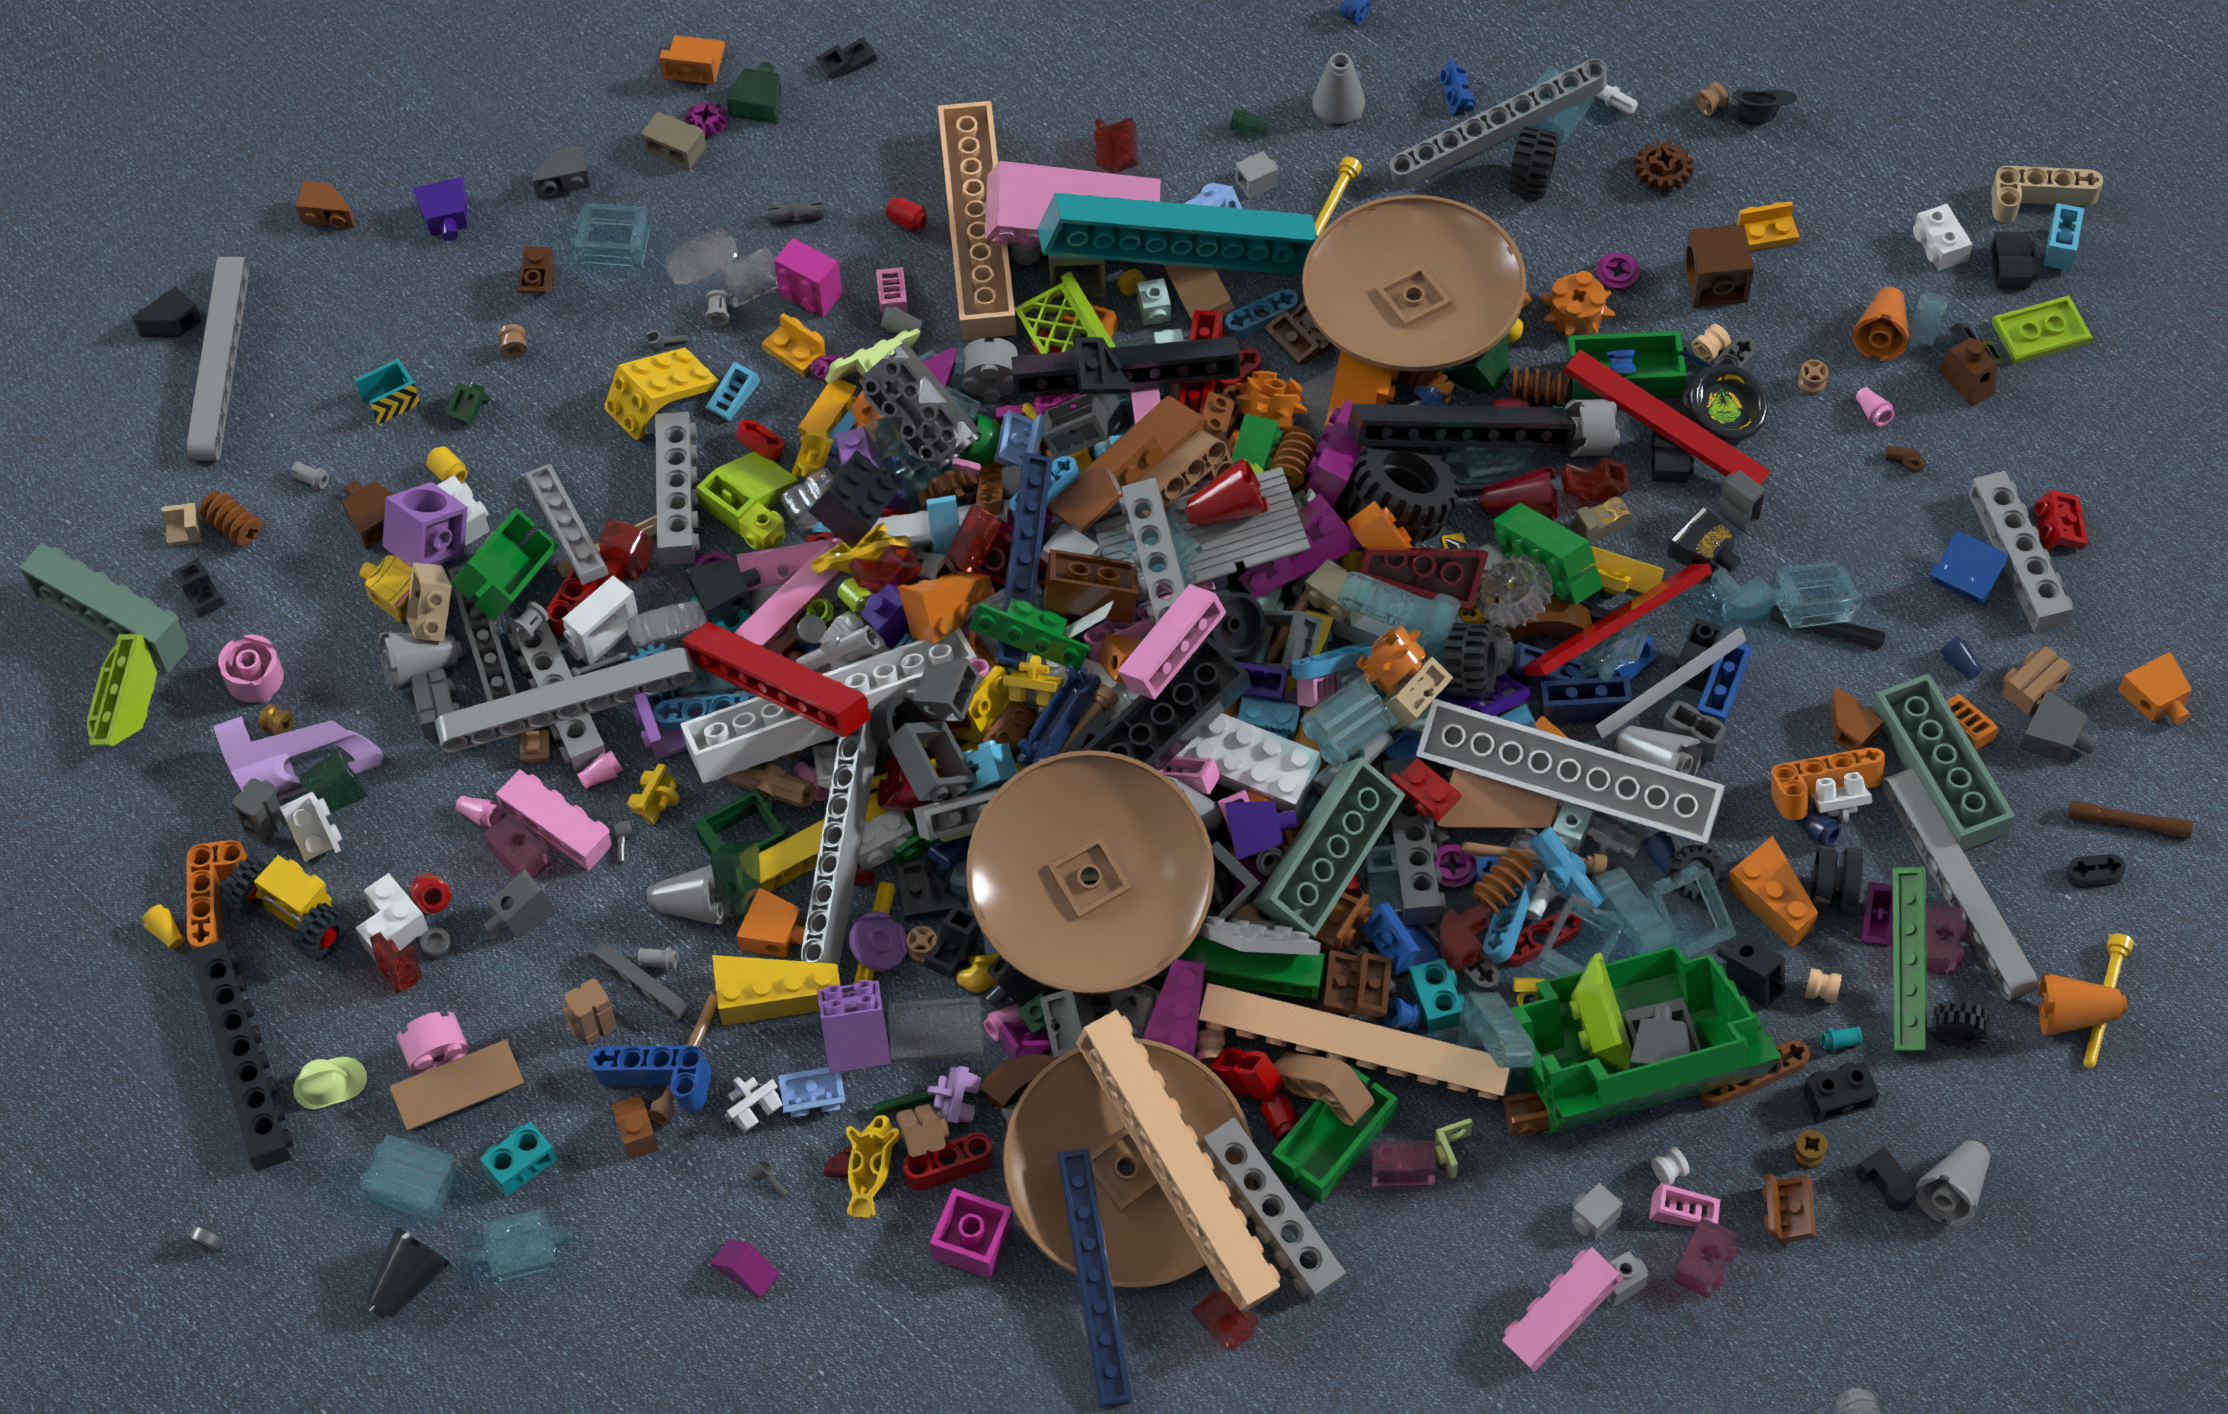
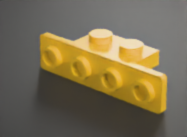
M1591 546L1595 558V563L1592 565L1597 566L1603 591L1619 595V592L1624 593L1627 589L1645 593L1661 583L1664 574L1663 568Z

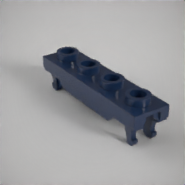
M1067 666L1068 680L1065 685L1057 688L1030 730L1029 740L1020 739L1018 742L1021 753L1017 761L1021 767H1028L1042 759L1056 755L1093 697L1094 692L1102 683L1098 675L1091 673L1088 675L1087 668L1073 671V666Z

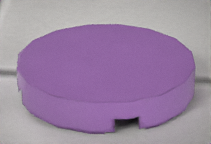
M874 911L866 913L853 924L849 933V945L854 957L862 966L871 971L885 972L892 970L901 963L908 951L907 936L904 928L899 922L896 923L891 919V915L884 912Z

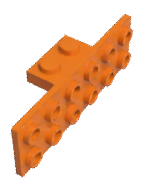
M1340 350L1325 428L1329 423L1328 420L1334 408L1340 409L1345 399L1355 404H1387V401L1393 402L1396 385H1391V380H1397L1399 371L1370 365Z

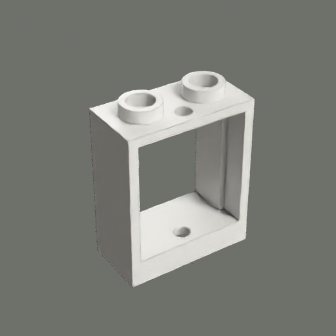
M614 575L562 618L565 628L564 635L569 644V653L576 660L580 661L582 659L588 665L596 662L640 624L633 591Z

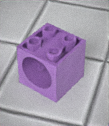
M432 482L388 496L385 499L383 547L412 568L413 563L440 565L464 556L468 507Z
M861 980L853 985H830L824 989L817 990L829 1073L891 1064L879 982Z

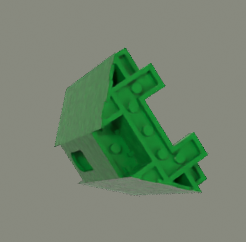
M1676 945L1605 964L1621 1017H1623V1011L1684 998L1701 1050L1622 1072L1599 1061L1598 1058L1590 1056L1588 1049L1583 1050L1579 1040L1578 1032L1582 1031L1579 1020L1573 1019L1569 1008V1002L1572 1001L1571 995L1584 970L1537 982L1538 1001L1510 1008L1511 1016L1504 1018L1507 1030L1510 1031L1514 1038L1515 1047L1513 1049L1520 1071L1524 1070L1526 1090L1527 1092L1536 1091L1547 1108L1550 1135L1764 1076L1782 1058L1775 1048L1771 1035H1766L1763 1031L1758 1014L1756 1012L1752 1013L1745 996H1740L1734 981H1729L1726 977L1723 966L1721 964L1718 965L1710 954L1689 960L1687 955L1683 956Z

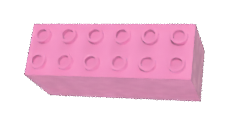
M999 161L987 176L985 240H993V244L1008 245L1009 242L1019 243V246L1023 248H1034L1036 245L1041 246L1037 228L1054 193L1160 202L1161 179Z

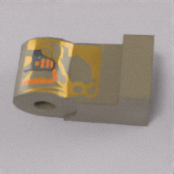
M1614 497L1602 505L1600 504L1590 509L1585 506L1576 510L1574 527L1580 536L1589 540L1591 544L1626 527L1632 521L1633 515L1620 497Z

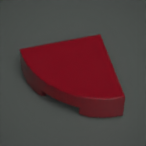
M852 1146L844 1148L843 1151L827 1161L823 1171L824 1177L848 1179V1165Z

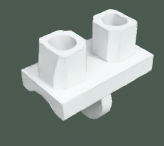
M1858 772L1846 774L1844 776L1845 787L1836 788V782L1833 778L1817 779L1816 792L1810 793V800L1816 804L1820 813L1826 812L1828 817L1837 816L1839 822L1843 824L1849 821V813L1858 811L1857 806L1872 803V795L1865 788L1863 777Z
M752 1077L744 1083L741 1078H735L732 1080L735 1090L729 1093L728 1097L732 1102L740 1097L743 1100L727 1110L724 1117L729 1123L734 1121L744 1133L759 1122L750 1108L759 1103L767 1116L781 1108V1100L775 1091L778 1087L772 1079L751 1094L750 1090L758 1085L757 1081Z

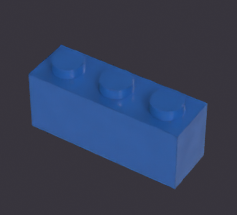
M1741 644L1715 662L1697 708L1701 715L1716 718L1726 726L1749 665L1752 647Z

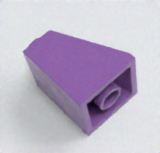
M864 427L837 432L836 440L840 467L856 450L859 451L862 455L868 457L884 474L889 475L900 487L886 509L906 507L907 502L896 457Z

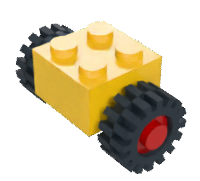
M278 855L268 865L256 856H248L245 861L241 860L239 862L238 868L234 867L232 869V875L227 876L226 880L228 883L223 884L222 888L224 889L222 892L223 901L246 915L256 912L257 906L261 908L264 905L268 912L297 930L293 934L295 937L292 940L293 947L312 961L320 962L321 959L325 960L328 953L331 955L334 952L333 948L340 945V938H344L346 933L343 931L348 927L346 924L348 920L346 916L332 907V899L325 890L326 884L318 876L312 874L310 877L304 873L302 867L294 860L286 861Z

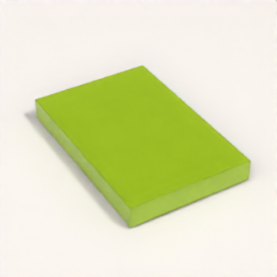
M2069 295L1992 317L1991 321L2014 365L2091 344L2093 339Z

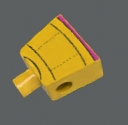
M392 555L386 556L378 566L369 561L365 562L360 569L359 575L366 579L364 585L368 597L395 620L403 623L406 619L412 567ZM416 591L415 595L420 596V591Z

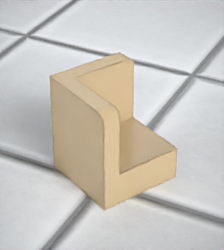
M195 503L161 508V513L166 523V541L169 546L202 542L201 517Z

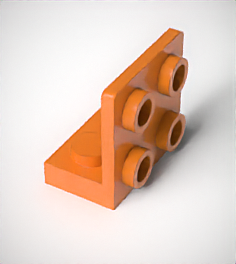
M675 35L670 51L662 50L659 57L663 79L715 85L725 50V41Z

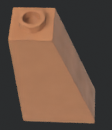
M1454 768L1449 784L1460 792L1462 798L1436 823V827L1460 829H1546L1551 826V823L1555 824L1561 807L1557 806V798Z

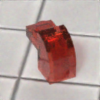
M1605 458L1600 460L1591 470L1566 464L1560 470L1564 493L1579 497L1581 506L1595 507L1600 504L1602 505L1611 498L1621 497L1630 489L1626 464Z
M608 519L598 541L602 558L623 563L627 579L637 582L641 573L647 570L650 556L655 547L653 540L644 531L633 525Z
M888 544L877 560L853 558L848 565L858 586L871 588L873 593H879L889 583L896 586L910 585L922 569L911 547Z
M1485 902L1477 907L1471 906L1467 908L1460 917L1452 908L1444 915L1441 921L1438 942L1439 951L1442 958L1445 959L1450 968H1453L1455 973L1480 958L1482 944L1475 937V934L1490 925L1492 912Z
M1213 1290L1191 1310L1203 1328L1221 1346L1231 1352L1248 1340L1256 1331L1254 1327L1260 1323L1253 1312L1240 1311L1225 1291Z

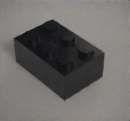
M856 450L837 470L808 512L853 549L872 529L900 487L889 475L884 474L868 457Z

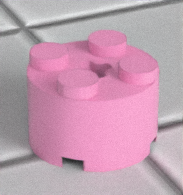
M259 635L242 636L243 639L236 642L232 640L222 649L218 659L220 672L228 692L234 698L243 702H257L261 704L268 702L272 695L278 691L284 678V671L275 648L268 639Z
M440 1012L421 1016L407 1024V1032L402 1035L400 1030L397 1034V1040L411 1073L421 1074L467 1054L469 1048L454 1013L448 1012L449 1016L444 1017L441 1016Z

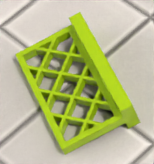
M1071 272L1061 276L1063 281L1061 284L1014 308L1040 354L1049 353L1051 346L1063 347L1061 352H1068L1069 349H1073L1072 341L1076 333L1087 334V337H1103L1110 348L1116 347ZM1060 294L1064 295L1065 298L1061 306L1050 304L1053 298ZM1032 309L1040 310L1037 319L1027 318L1024 314ZM1047 311L1058 312L1055 322L1043 320ZM1065 314L1076 315L1073 325L1061 323ZM1040 327L1052 328L1048 338L1037 336ZM1058 330L1070 331L1066 341L1055 339Z

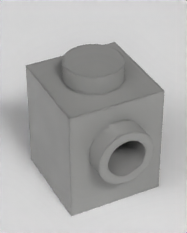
M1262 151L1236 163L1235 181L1250 199L1277 187L1279 168L1273 159L1270 160L1266 153Z
M1598 1183L1588 1194L1585 1192L1581 1193L1573 1202L1571 1218L1573 1226L1580 1234L1588 1235L1595 1241L1620 1217L1623 1203Z
M1630 1251L1609 1262L1624 1279L1606 1297L1611 1305L1615 1307L1645 1289L1648 1270L1643 1261L1639 1258L1635 1259Z

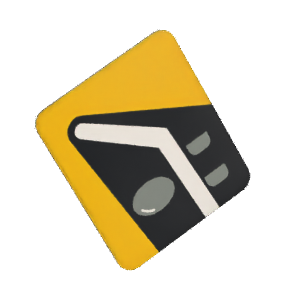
M1463 533L1441 537L1444 549H1468Z

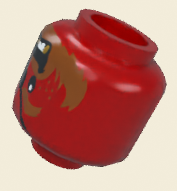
M426 872L416 876L411 882L409 898L421 912L435 914L444 910L449 904L451 889L440 875Z

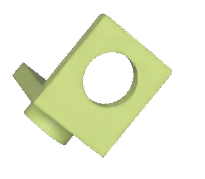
M1471 1118L1436 1130L1434 1154L1439 1165L1444 1164L1450 1179L1457 1177L1458 1163L1449 1143L1471 1135L1473 1124ZM1462 1129L1455 1134H1451L1455 1130Z

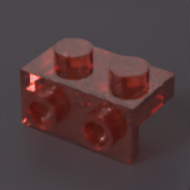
M1130 117L1108 126L1101 118L1096 119V130L1093 131V136L1097 148L1094 156L1098 166L1103 167L1107 173L1111 174L1137 166L1136 123Z

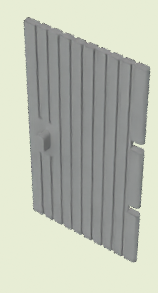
M1282 466L1256 474L1261 485L1259 487L1261 491L1259 497L1265 495L1269 506V511L1263 514L1198 527L1196 523L1190 524L1184 512V508L1188 507L1186 501L1196 493L1176 499L1165 509L1185 588L1189 584L1196 585L1237 572L1235 564L1243 562L1245 569L1310 550V545ZM1139 513L1137 516L1140 519L1147 518L1142 513ZM1128 514L1093 524L1098 543L1102 547L1101 553L1103 557L1135 562L1132 551L1137 550L1136 542H1130L1125 526L1130 524ZM1149 537L1144 544L1148 546L1154 545L1158 538ZM1156 564L1152 567L1151 571L1155 573L1161 572L1165 565ZM1142 567L1137 569L1138 597L1136 603L1150 599L1149 594L1144 595L1139 578L1144 577ZM1168 590L1163 591V592H1161V593L1159 594V596H1160V595H1163V594H1166V593H1169V592H1171V591H1168Z

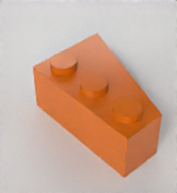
M1376 501L1347 521L1354 536L1363 548L1364 546L1413 548L1409 544L1412 539L1402 526L1397 529L1393 524L1396 521L1393 514L1387 507L1381 509ZM1401 590V591L1407 592V593H1409V594L1415 595V596H1417V597H1422V595L1415 594V593H1412V592H1408V591H1405V590Z
M967 570L939 576V579L918 581V584L897 586L911 636L934 644L970 621L978 603L992 606L997 602L990 576Z
M1772 835L1730 871L1726 889L1793 948L1814 930L1818 912Z

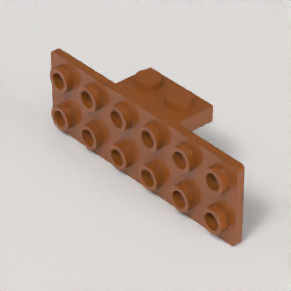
M1166 396L1087 467L1073 484L1048 504L1047 510L1081 533H1084L1119 501L1118 498L1124 497L1121 486L1136 483L1175 451L1206 422L1204 417L1171 396Z

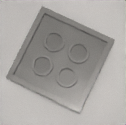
M1207 916L1206 921L1203 922L1197 934L1244 952L1319 955L1321 943L1309 939L1310 934L1292 931V927L1276 925L1275 921L1258 919L1257 924H1251L1250 920L1243 918H1232V922H1224L1225 919Z

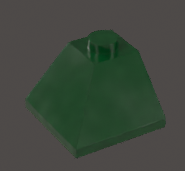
M1508 333L1487 352L1465 363L1444 368L1441 374H1445L1449 380L1476 393L1498 390L1503 385V380L1510 371Z

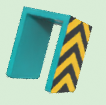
M399 358L355 379L362 402L365 403L371 400L369 404L377 425L421 404L415 383Z

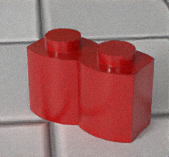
M1238 1048L1224 1049L1211 1065L1233 1096L1251 1095L1258 1100L1271 1099L1277 1094L1284 1083L1268 1056L1260 1051L1244 1053V1051Z

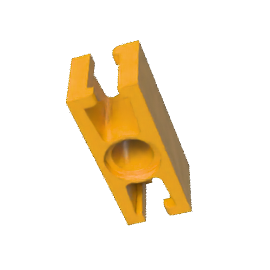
M841 379L826 385L798 426V432L802 434L800 437L801 444L807 429L813 432L815 429L830 434L857 400V397L853 396L858 392L857 386Z

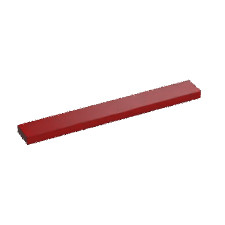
M1579 350L1565 367L1563 373L1609 402L1614 401L1616 407L1725 477L1741 470L1760 485L1768 477L1770 470L1582 350Z
M1709 563L1689 565L1523 666L1527 676H1546L1703 580L1712 573Z

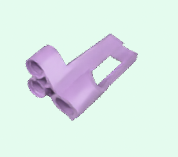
M242 716L213 726L231 776L233 775L242 792H244L243 787L251 778H256L261 782L266 780L278 789L276 795L279 800L381 765L383 759L382 751L374 743L356 732L345 730L334 721H327L252 742L245 728ZM332 743L344 749L355 759L354 761L308 777H297L289 757Z

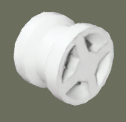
M1674 1146L1667 1149L1664 1156H1656L1651 1159L1652 1169L1663 1184L1671 1185L1678 1176L1684 1177L1690 1173L1687 1160Z

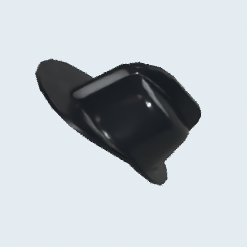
M1737 90L1732 93V97L1738 101L1739 121L1757 125L1771 121L1776 116L1780 106L1791 104L1797 100L1795 93L1786 90Z

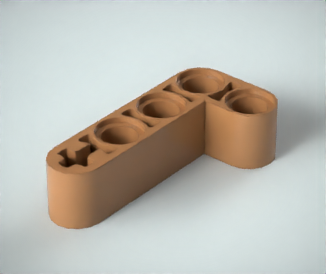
M1198 431L1137 482L1155 477L1164 509H1166L1202 477L1212 481L1232 466L1233 462L1228 448L1223 441L1205 431ZM1143 510L1140 513L1148 517L1151 511Z
M1285 1052L1273 1064L1284 1081L1278 1092L1326 1101L1337 1117L1347 1125L1353 1126L1374 1104L1373 1097L1356 1073L1340 1060Z

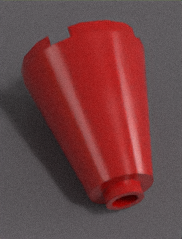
M1242 458L1186 501L1188 507L1184 508V512L1190 524L1196 523L1198 527L1263 514L1269 511V506L1265 495L1259 497L1261 495L1259 488L1261 485L1249 462Z

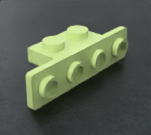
M918 328L909 332L905 330L900 332L895 338L888 341L885 339L881 340L874 347L867 350L860 349L846 359L838 358L829 366L830 370L825 380L830 384L858 371L864 377L863 375L887 354H894V349L900 344L906 342L910 348H913L921 332Z

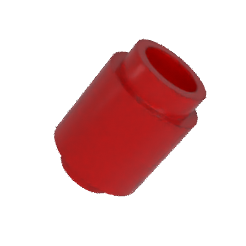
M893 197L886 207L885 216L890 219V222L909 231L916 232L918 229H922L927 222L926 209L905 198Z
M1277 1093L1273 1098L1263 1100L1260 1111L1272 1135L1277 1137L1279 1141H1282L1299 1121V1117L1289 1097L1285 1094L1280 1095V1093Z

